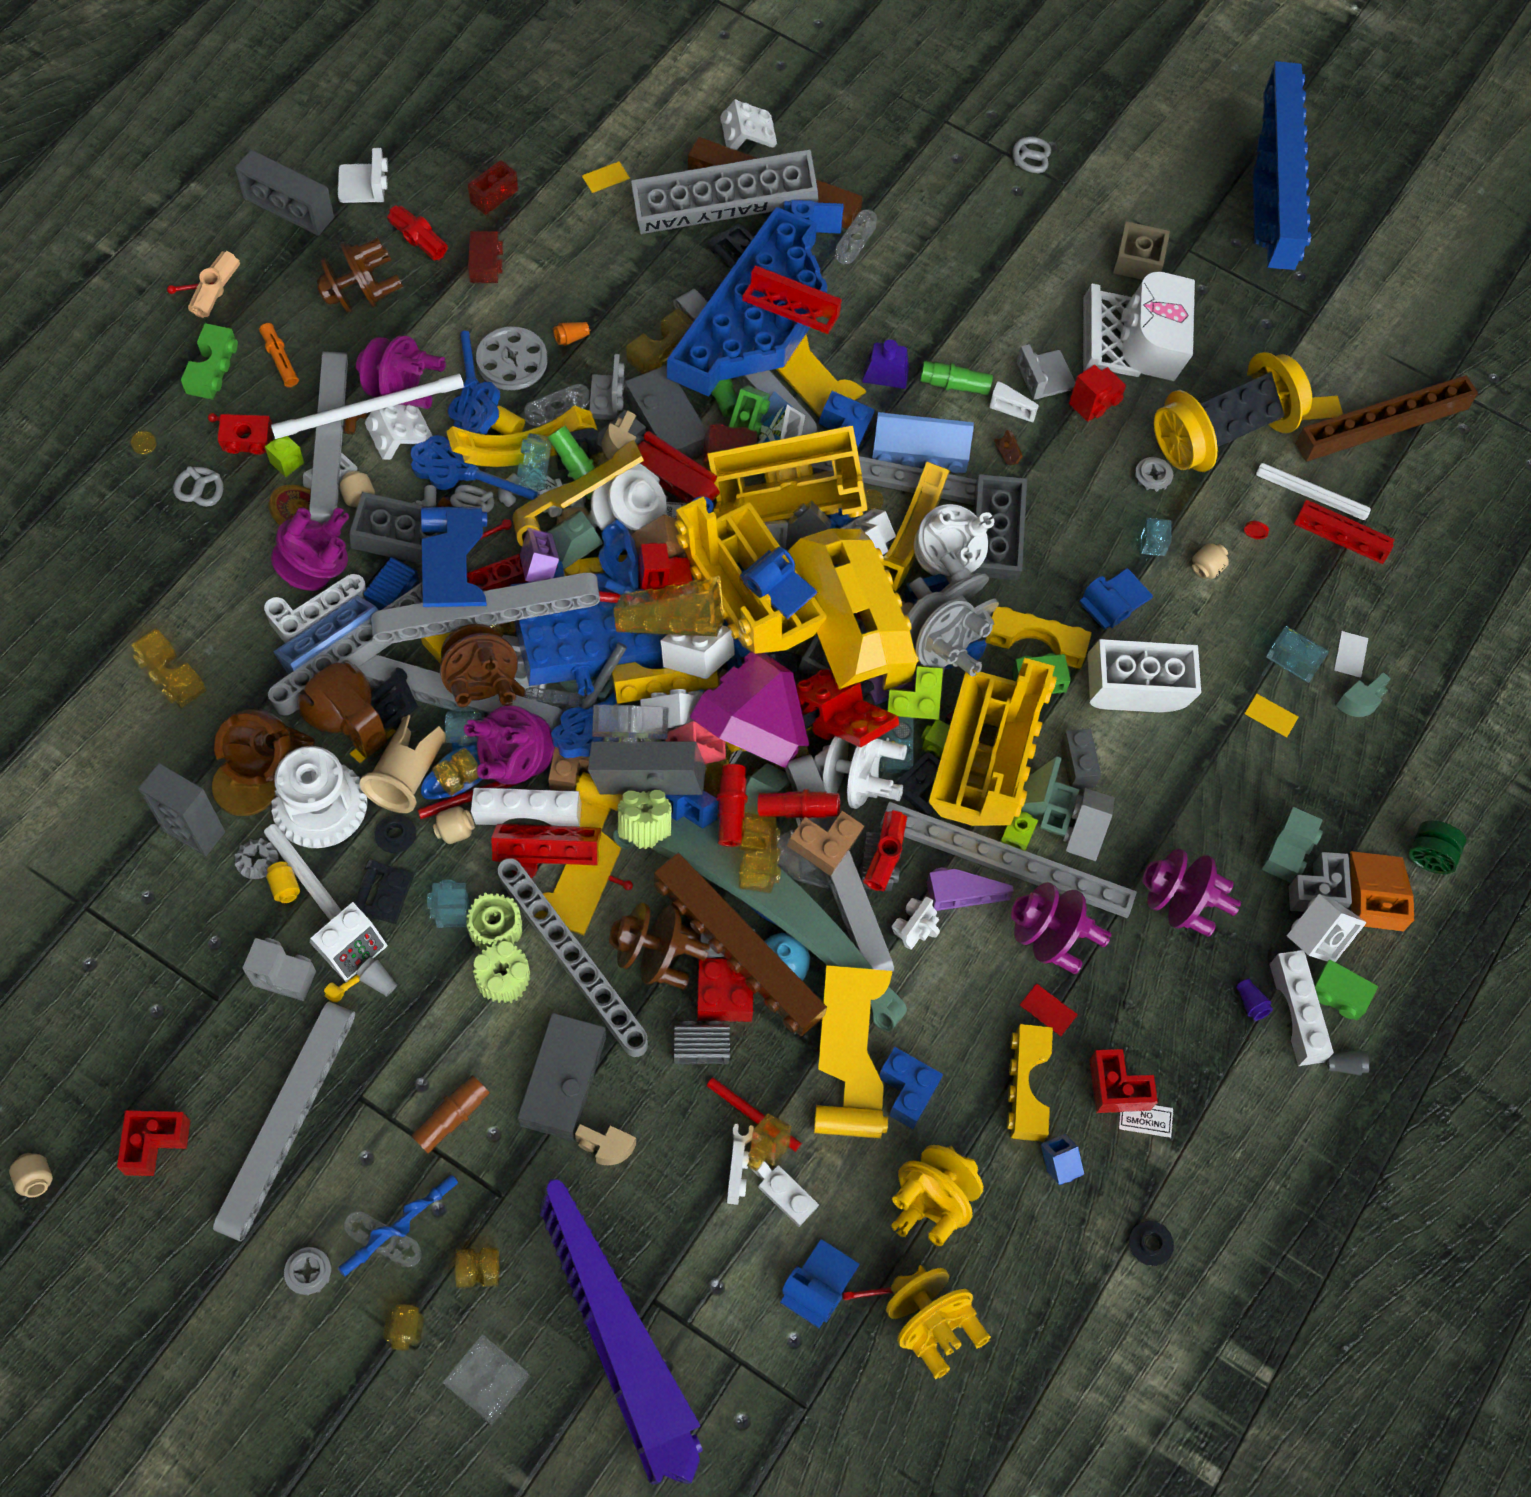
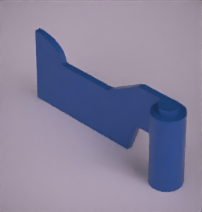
M421 507L422 532H447L422 539L423 607L487 606L483 591L478 586L467 583L466 555L483 536V527H487V512H482V507Z

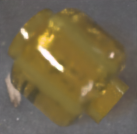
M398 1304L395 1309L387 1312L383 1338L391 1343L392 1349L408 1351L409 1346L416 1345L421 1341L424 1317L419 1313V1308Z

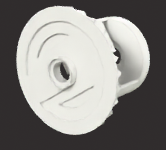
M316 746L295 749L280 761L275 772L274 779L277 790L275 791L276 798L271 801V811L275 824L288 840L303 847L324 848L344 841L358 829L366 814L367 796L362 792L359 785L360 778L353 770H350L345 765H341L337 757L330 751Z

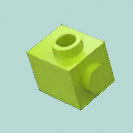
M288 436L274 439L265 446L270 463L285 477L304 464L300 447Z
M937 719L932 727L928 725L921 737L924 740L922 750L926 751V753L929 751L937 759H941L950 725Z
M1020 812V816H1014L1011 825H1007L1001 842L1026 851L1038 820L1034 819L1029 813Z

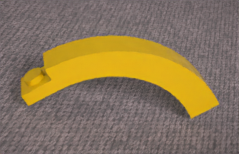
M573 406L555 420L521 433L483 435L454 426L447 430L446 433L452 452L462 454L465 463L479 466L504 467L532 463L555 456V448L547 437L565 425L570 432L587 428L597 430L591 411Z
M928 461L925 464L902 525L891 547L883 557L884 562L882 565L884 570H889L893 580V585L891 586L894 591L900 587L916 558L914 552L915 535L923 518L938 506L950 472L949 469Z

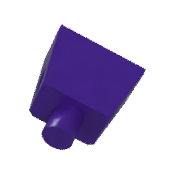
M894 340L874 343L865 362L862 382L906 389L909 372L907 348L898 346Z

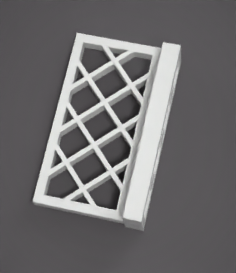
M1090 285L1084 296L1083 372L1095 364L1100 370L1108 367L1115 373L1135 377L1140 376V372L1124 364V355L1119 358L1112 351L1117 346L1123 352V340L1121 338L1118 339L1112 330L1117 328L1122 332L1124 322L1118 320L1111 312L1117 309L1122 314L1125 309L1122 305L1128 304L1132 297L1100 291V285ZM1102 299L1108 300L1113 306L1108 309L1102 303ZM1105 316L1113 323L1109 328L1102 322V318ZM1107 335L1113 344L1107 346L1102 337ZM1107 354L1114 362H1102V356Z

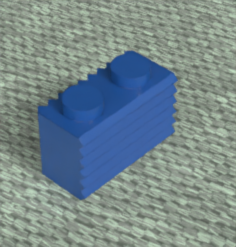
M391 557L387 565L384 566L375 580L364 591L365 600L375 605L378 611L384 609L420 584L417 570Z

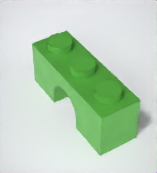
M205 323L197 344L201 355L209 359L200 363L189 361L181 382L186 394L213 400L216 392L220 391L222 387L223 375L229 370L230 358L232 353L237 351L238 341L235 339L232 329Z

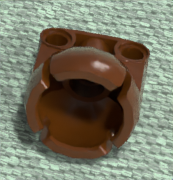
M346 661L343 664L339 662L331 664L309 680L305 686L306 694H301L297 700V708L300 715L311 727L321 732H343L366 759L387 744L382 721L378 713L371 706V686L366 675L355 664Z
M252 708L232 714L223 721L215 736L214 751L217 760L221 758L226 759L227 763L220 765V767L227 776L238 783L257 786L275 780V772L280 761L295 749L314 746L315 739L286 726L281 719L268 711Z

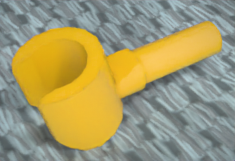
M356 975L340 987L333 982L329 983L324 989L325 997L332 1002H339L344 996L345 991L360 981V977Z

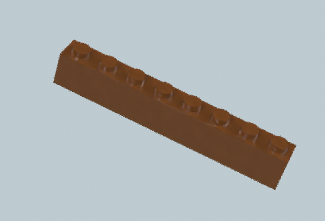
M698 137L688 154V171L758 158ZM816 179L818 202L843 204L841 227L851 230L861 212L863 196Z
M1465 375L1303 427L1295 444L1306 462L1468 410L1478 392L1468 376Z
M679 852L654 872V887L657 892L663 897L667 895L672 901V906L678 909L680 915L685 914L691 921L690 925L699 935L703 933L706 936L712 950L717 954L721 952L725 956L731 970L735 973L740 972L746 979L745 983L754 993L759 992L764 997V1003L773 1013L777 1011L783 1017V1023L792 1033L796 1031L800 1036H803L825 1016L827 1006Z

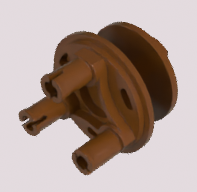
M378 237L361 246L355 245L352 247L349 243L340 242L352 271L337 278L325 257L320 259L325 273L320 275L317 283L323 300L327 304L341 302L348 313L352 312V307L344 288L356 282L359 283L373 308L377 306L376 302L403 287L397 274L379 283L375 281L372 274L374 268L392 261L386 247L382 246Z
M469 624L456 629L446 638L441 649L440 676L446 689L453 694L458 706L465 707L471 703V700H483L497 694L500 703L504 706H510L513 703L512 700H516V695L511 685L517 672V656L511 644L503 639L497 630L484 624Z
M639 903L630 915L623 916L612 925L609 944L618 950V966L623 969L629 968L635 961L641 947L644 946L645 949L641 963L642 981L646 984L654 982L666 983L684 990L688 984L689 975L669 968L670 962L676 955H682L683 953L704 961L709 953L705 949L709 950L710 945L698 941L700 935L693 928L681 924L680 913L672 905L667 906L660 913L650 934H648L650 908L646 903Z

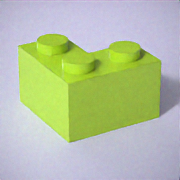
M918 665L915 690L897 688L889 690L888 712L899 717L939 720L944 667Z

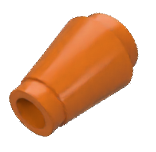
M587 322L559 323L558 326L554 327L553 333L558 345L563 344L567 346L585 336H589L590 329Z

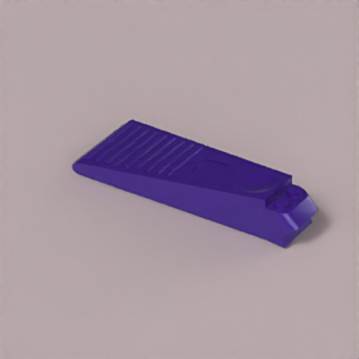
M550 1179L540 1205V1216L544 1219L545 1229L550 1234V1241L554 1244L556 1256L559 1257L562 1264L561 1269L565 1271L566 1281L571 1286L572 1296L577 1301V1308L581 1311L584 1319L583 1323L588 1328L648 1481L653 1485L658 1484L664 1475L678 1482L690 1484L700 1462L698 1453L702 1452L697 1435L691 1436L690 1431L701 1425L629 1300L630 1297L623 1290L622 1283L615 1276L614 1269L610 1267L606 1260L607 1256L602 1253L599 1242L594 1239L591 1233L592 1230L588 1228L584 1221V1216L580 1214L576 1207V1202L572 1200L568 1193L569 1189L560 1180Z

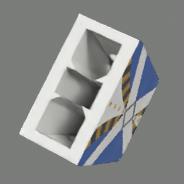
M785 405L763 422L759 440L755 444L801 436L805 415L789 405Z

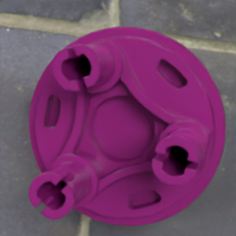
M404 335L398 336L392 341L384 337L374 338L367 345L366 349L360 352L356 361V369L360 373L362 388L367 395L372 397H380L416 387L423 373L422 370L426 368L443 372L446 367L444 357L426 354V351L419 350L416 342L411 337ZM426 396L398 405H411L429 409L432 405V396Z
M298 508L292 519L286 520L280 525L276 533L277 544L271 552V562L278 575L288 582L290 586L308 591L319 590L326 586L330 578L336 577L344 571L348 563V554L345 548L346 545L339 536L341 534L340 529L348 520L349 515L346 512L341 517L344 512L343 509L336 508L329 520L321 524L311 520V513L307 509Z
M503 706L491 712L483 720H468V724L464 726V732L467 736H478L477 751L481 764L477 768V774L482 779H494L503 784H518L530 777L541 774L549 766L553 758L555 746L552 743V730L549 724L539 715L530 713L522 707Z
M1180 848L1173 850L1163 860L1150 862L1144 872L1142 881L1149 890L1148 906L1153 910H1160L1173 897L1168 914L1169 924L1176 929L1182 927L1191 928L1210 937L1215 930L1216 924L1199 915L1203 908L1215 906L1231 916L1237 914L1239 909L1235 907H1240L1241 901L1227 895L1232 890L1234 882L1217 874L1215 860L1208 855L1199 857L1186 872L1187 853Z
M1049 882L1041 884L1029 895L1018 897L1011 911V919L1015 922L1014 936L1016 941L1023 945L1034 942L1033 952L1039 962L1044 964L1052 962L1073 974L1078 973L1082 966L1080 959L1067 952L1076 939L1086 937L1099 946L1105 947L1110 941L1111 932L1096 925L1095 919L1086 915V900L1081 892L1074 889L1066 891L1059 896L1058 888Z

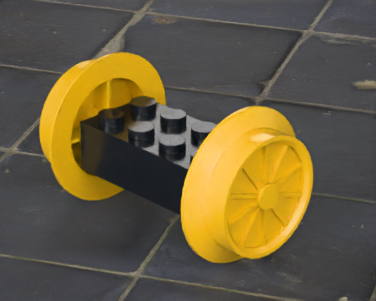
M1268 352L1258 353L1253 356L1248 365L1247 376L1198 399L1182 390L1170 393L1166 398L1164 407L1159 408L1154 416V431L1157 442L1167 460L1174 467L1180 470L1192 468L1199 472H1206L1212 469L1216 463L1217 448L1265 425H1269L1281 433H1290L1296 430L1300 425L1302 416H1305L1310 411L1312 405L1310 383L1302 367L1292 357L1285 354L1275 356Z

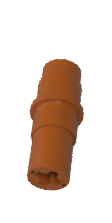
M472 1075L449 1097L446 1095L443 1098L445 1101L432 1112V1115L411 1137L429 1154L463 1121L467 1122L469 1120L468 1116L482 1104L481 1102L490 1092Z

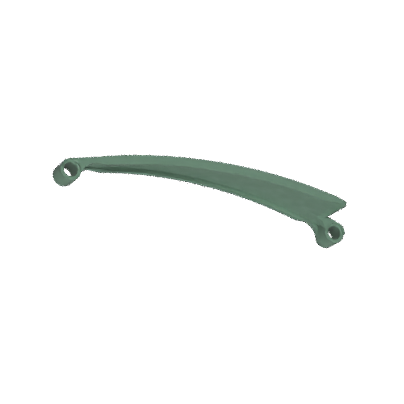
M682 817L677 821L671 818V836L663 838V841L658 840V843L652 848L654 851L669 859L679 852L700 875L724 888L773 921L814 953L827 966L873 969L857 947L827 913L788 874L745 837L742 836V844L740 846H722L718 844V817L716 821L703 829L686 817ZM618 828L614 831L613 838L618 846L623 849H630L635 845L633 841L628 842V839L619 838ZM889 986L881 997L871 1000L873 1022L883 1031H892L907 1012V1007L903 1000Z

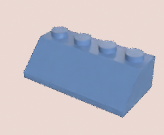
M878 412L872 459L924 469L928 461L949 469L951 473H966L974 422Z
M356 595L273 652L289 675L367 621L378 609L375 605Z

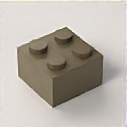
M1126 221L1120 238L1113 274L1144 280L1150 273L1161 272L1170 231Z

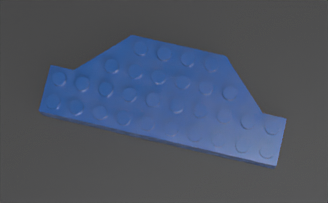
M1275 61L1263 92L1264 110L1262 119L1264 121L1262 133L1259 134L1258 155L1253 170L1254 243L1267 249L1268 268L1287 270L1296 269L1298 262L1303 260L1305 246H1309L1311 241V232H1308L1310 214L1307 213L1310 196L1306 195L1309 186V178L1306 177L1308 160H1305L1308 143L1304 141L1307 133V125H1304L1306 108L1303 107L1306 97V91L1303 90L1305 74H1302V64Z
M778 207L774 209L668 357L667 379L709 397L721 380L785 366L810 327L742 301V298L751 283V273L755 265L827 293L828 285L820 274V267L815 256L810 251L815 244L817 223ZM754 290L752 296L757 298L765 296L764 293ZM782 300L773 301L778 306L786 305L785 301ZM802 308L794 309L800 315L807 313Z

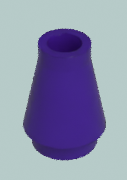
M1246 979L1236 986L1249 1017L1257 1021L1265 1018L1273 1011L1271 1007L1272 1002L1250 979Z

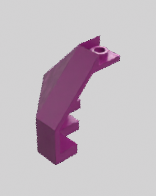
M751 651L744 657L746 663L739 669L733 667L720 678L721 684L714 691L708 689L701 695L690 718L719 739L786 768L789 761L797 755L798 746H809L793 672L767 654H755Z

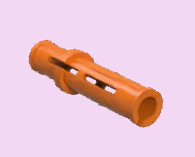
M263 324L260 326L259 332L262 334L266 343V351L271 354L284 381V385L286 387L297 385L299 378L296 376L286 355L282 339L278 338L273 324Z

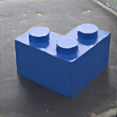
M832 391L823 408L818 424L831 430L853 426L857 449H859L875 409Z
M894 1047L881 1069L879 1077L881 1081L901 1092L889 1116L914 1129L939 1085L943 1074Z

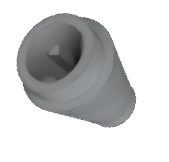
M371 957L356 972L361 982L384 994L386 997L398 985L379 960L375 961Z

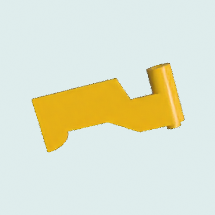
M807 334L785 366L776 369L819 418L832 391L855 401L866 393L863 387L851 380L843 379L837 381L810 351Z
M634 439L620 448L613 455L612 459L571 483L549 490L518 508L513 514V524L520 546H523L528 528L541 531L537 518L538 514L553 505L565 508L614 479L619 474L644 461Z
M583 772L581 776L577 775L575 791H579L582 803L580 827L601 828L598 865L566 864L554 892L543 893L568 929L583 936L621 852V847L602 832V828L610 810L618 811V804H620V800L623 798V795L599 794L591 775ZM539 911L534 917L536 919H544L548 913Z
M826 965L823 1003L827 1006V1010L822 1018L818 1070L845 1081L843 1107L816 1105L814 1133L881 1139L882 1133H887L888 1116H883L882 1110L884 1087L868 1055L867 1044L871 1000L877 999L885 993L891 981L892 971Z

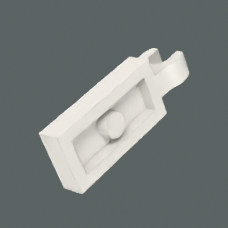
M735 1124L733 1127L734 1144L727 1204L738 1205L739 1196L745 1197L747 1180L741 1179L742 1168L748 1169L750 1152L744 1151V1148L754 1136L753 1126H749V1133L747 1135H740L738 1133L739 1124Z
M759 1156L751 1163L750 1169L763 1180L758 1188L798 1227L819 1207V1204L779 1165L772 1171Z

